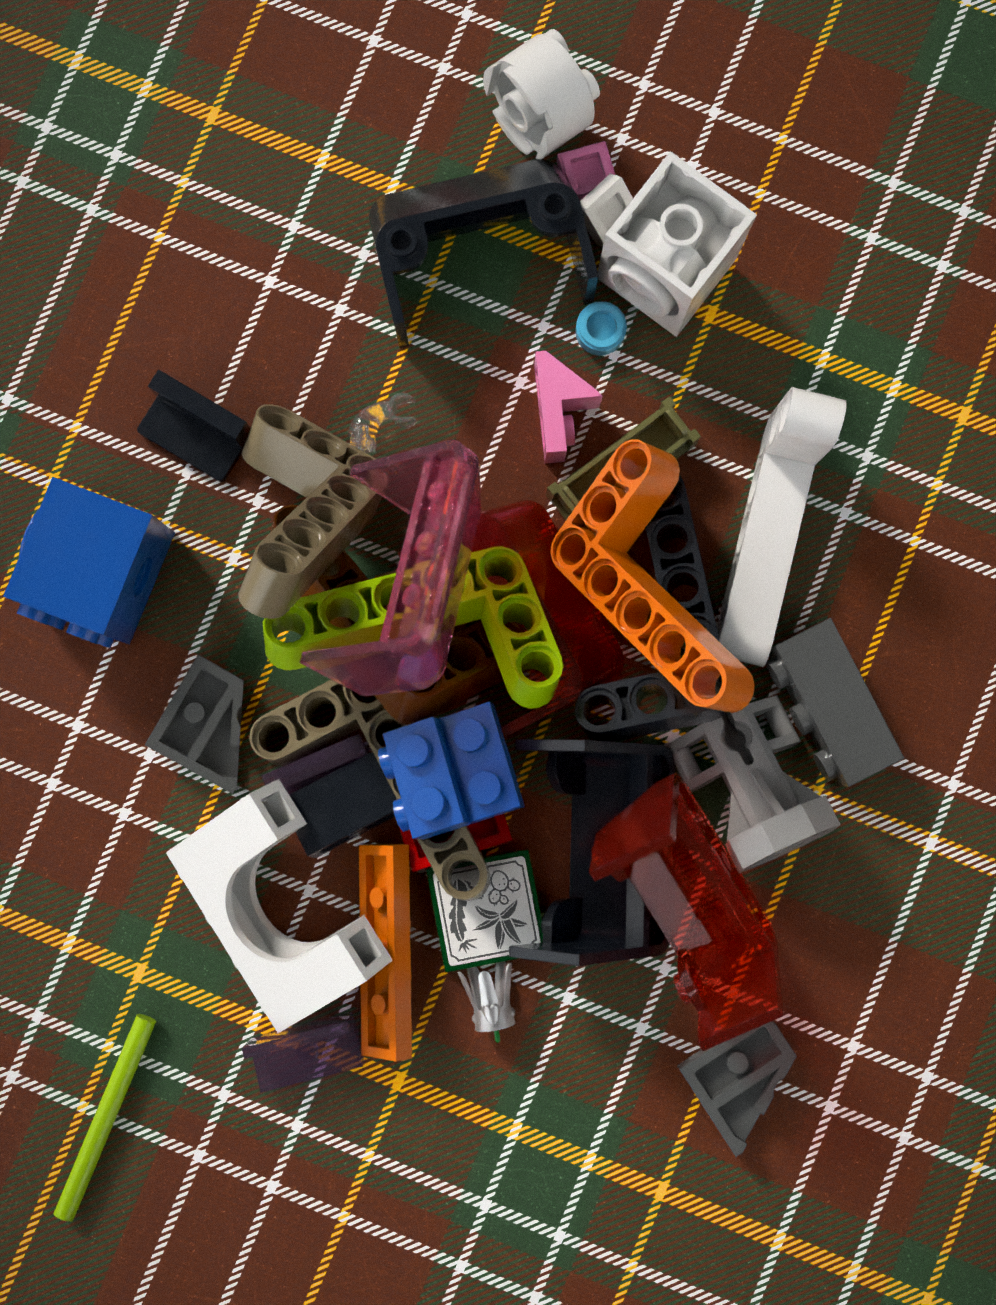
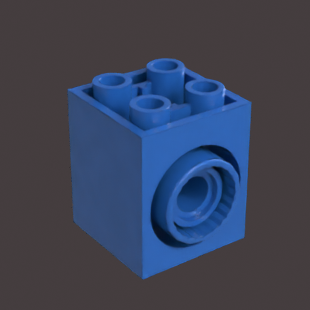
M52 477L40 508L33 515L25 530L20 546L19 559L3 597L20 603L17 614L63 630L66 622H70L66 633L110 649L114 639L130 645L175 532L149 513Z

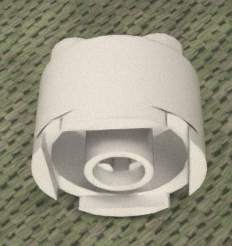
M550 29L544 34H537L488 67L483 77L486 96L494 92L499 103V107L492 111L498 124L510 141L526 155L533 150L538 152L536 159L541 160L589 127L594 120L593 100L600 96L598 83L588 70H581L576 61L570 55L564 38L555 29Z

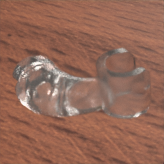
M401 392L392 396L389 401L377 402L364 408L355 416L350 424L348 436L350 437L349 444L367 454L373 453L377 448L375 436L378 434V429L384 421L392 419L401 428H409L415 425L417 421L415 417L407 416L402 418L396 416L397 408L402 404L415 403L414 398L408 393Z

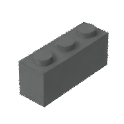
M831 618L771 648L769 654L771 660L766 662L768 673L779 689L786 688L795 705L789 708L791 717L802 735L810 734L818 750L817 753L813 754L814 761L827 782L833 780L836 786L849 787L904 759Z

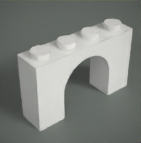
M279 779L249 793L166 852L179 877L184 881L205 915L207 922L215 931L235 967L241 973L277 1033L363 984L393 961L365 915L329 937L317 942H301L289 938L277 930L265 916L259 904L255 886L258 865L268 850L307 824Z

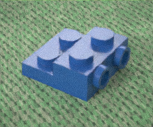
M486 702L439 719L430 717L383 733L386 747L378 750L379 762L386 778L389 780L396 779L401 798L393 801L394 815L403 832L410 830L412 839L425 840L525 807L493 703Z

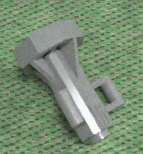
M715 685V691L717 695L720 689ZM778 695L751 702L744 709L734 713L726 712L721 718L712 722L698 724V727L666 746L673 754L675 765L689 793L704 787L721 776L723 777L731 794L727 843L725 846L739 873L763 865L834 831L841 825L826 795L819 796L784 773L773 754L791 748L801 742ZM765 715L776 738L766 740L755 718L756 716ZM704 739L716 765L701 772L690 747Z

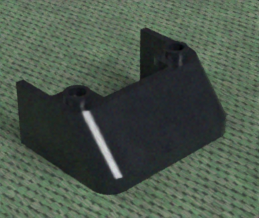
M544 159L531 160L386 194L374 202L369 213V223L399 348L408 347L409 342L394 275L407 273L421 266L427 257L428 242L528 218L532 226L545 236L560 237L566 235L583 305L593 303L599 276L582 208L577 194L556 164Z
M515 739V750L548 752L546 774L551 786L560 794H572L569 898L556 899L544 913L541 923L543 942L509 946V957L584 966L663 954L669 946L673 926L676 766L670 749L664 745L592 740Z

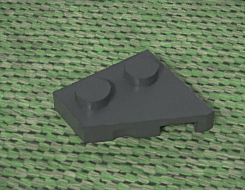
M198 654L149 736L145 746L233 794L237 788L244 680Z
M763 1008L678 1064L677 1067L733 1154L737 1157L743 1153L747 1146L745 1140L759 1115L765 1114L774 1098V1089L777 1083L785 1078L797 1056L768 1011Z

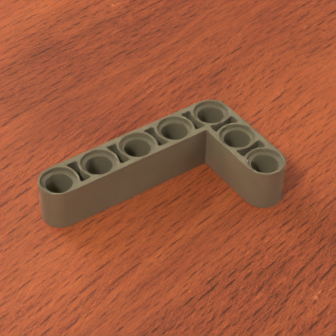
M264 404L256 411L242 456L256 470L306 497L300 505L257 545L238 593L239 602L250 613L262 618L274 619L285 615L371 522L389 482L391 473L387 466L378 459L282 406Z
M352 668L262 715L254 722L250 729L249 740L252 749L257 755L274 765L287 766L361 728L380 765L378 750L383 748L381 744L383 731L388 726L394 724L407 725L396 721L378 699L371 703L359 701L358 691L364 682ZM324 704L335 705L336 716L333 722L323 728L314 727L312 719L315 710ZM278 728H287L289 742L286 747L279 752H270L267 747L270 733ZM387 779L396 798L400 799L396 779ZM468 826L455 829L453 836L447 842L441 844L433 843L430 838L425 840L418 839L442 888L448 895L458 900L472 901L486 893L490 885L491 874ZM472 862L479 869V881L472 890L466 892L459 891L452 883V872L458 864Z

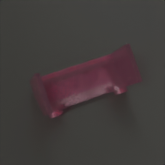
M454 439L356 464L351 468L350 476L406 513L411 514L380 640L302 652L299 663L362 696L426 689L438 681L446 669L447 657L482 509L478 457L473 451Z

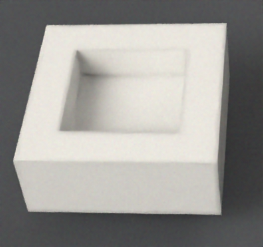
M611 173L580 201L586 228L596 245L602 248L605 234L633 200L622 177Z

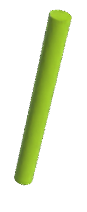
M137 1014L53 1213L60 1220L71 1222L75 1218L156 1024V1020L149 1016Z

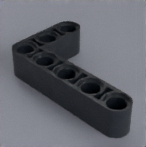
M679 475V480L671 492L676 497L670 503L662 505L646 526L656 579L670 595L675 588L681 585L694 587L698 591L697 595L690 601L678 603L720 642L686 488L681 475ZM670 538H680L687 543L681 551L676 553H667L660 548ZM681 648L680 656L682 658L685 653V650L683 648ZM660 672L592 686L585 689L578 696L575 703V716L583 732L593 741L608 742L712 722L721 718L726 713L724 711L695 706ZM721 675L716 681V686L721 689L722 685ZM650 694H660L668 702L660 713L648 715L639 709L642 699ZM607 704L615 709L613 718L607 724L593 725L588 722L589 713L595 706Z

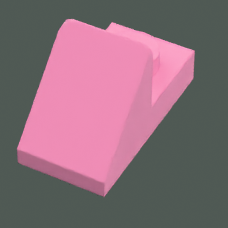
M536 351L534 369L545 463L564 462L567 446L575 445L573 416H563V412L599 408L602 395L547 351Z

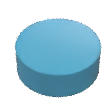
M609 302L591 303L578 316L575 329L577 341L590 354L598 356L611 354L621 346L627 329L626 319L622 311Z

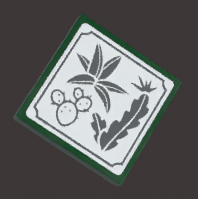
M528 849L484 857L491 874L490 885L485 894L472 901H462L448 895L442 888L432 867L426 869L445 973L519 959L509 957V946L543 942L542 919ZM472 862L458 864L454 868L451 878L455 888L464 892L472 890L479 881V869Z

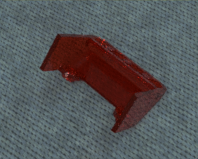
M521 500L471 514L397 553L403 567L422 562L429 563L453 549L456 550L458 556L491 547L503 546L514 550L523 559L561 654L563 670L554 696L549 703L501 727L504 739L576 702L585 689L613 682L620 675L624 665L622 649L603 614L554 565L551 558V545L558 530L547 510L539 503L531 500ZM531 669L529 674V680L543 682L547 680L545 675L538 670Z
M673 773L654 783L596 833L594 846L592 847L589 873L594 881L612 875L619 882L629 878L678 956V973L673 976L674 984L683 1002L687 1005L693 1003L698 1011L697 1043L702 1051H705L783 1017L778 942L765 911L743 875L738 872L730 854L688 785L678 773Z

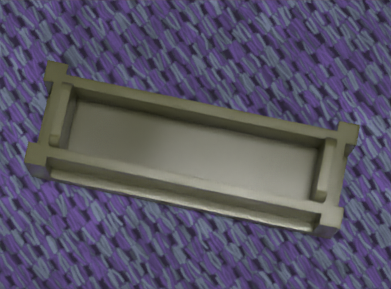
M670 396L661 403L655 413L561 483L557 484L554 482L547 487V498L565 521L622 443L630 439H639L672 454L676 460L696 446L701 438L700 434L696 429L689 430L675 412L674 407L676 403Z

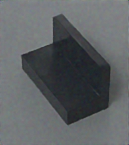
M158 369L147 386L155 394L156 399L137 428L138 433L218 482H224L242 454L251 427L245 420Z
M368 753L289 794L307 823L297 830L296 834L306 855L313 858H318L395 818L393 801L397 800L374 753Z

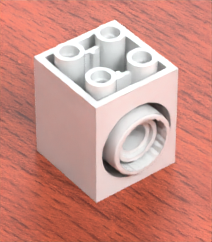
M670 151L605 234L598 268V279L677 337L737 259L757 214Z

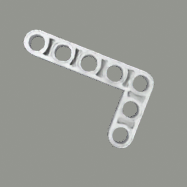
M792 387L768 419L717 624L720 643L741 662L764 667L768 660L814 467L834 447L838 440L845 417L846 400Z

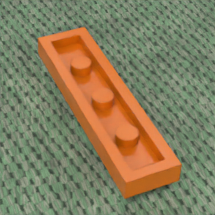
M362 844L359 845L360 917L365 915L393 961L360 985L361 1056L397 1062L412 1059L409 845Z

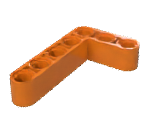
M630 439L616 449L555 535L551 545L552 561L556 568L689 702L698 707L731 713L740 711L750 703L754 694V680L749 670L627 554L675 488L680 473L678 461L672 454L639 439ZM650 610H651V616H650V619H649V621H648V623H647V617H648V614H649V612H650ZM684 642H685V643H686L685 653H684L683 657L681 658V656H680L681 648H682V646H683V644H684ZM721 675L722 685L719 693L716 695L715 685Z

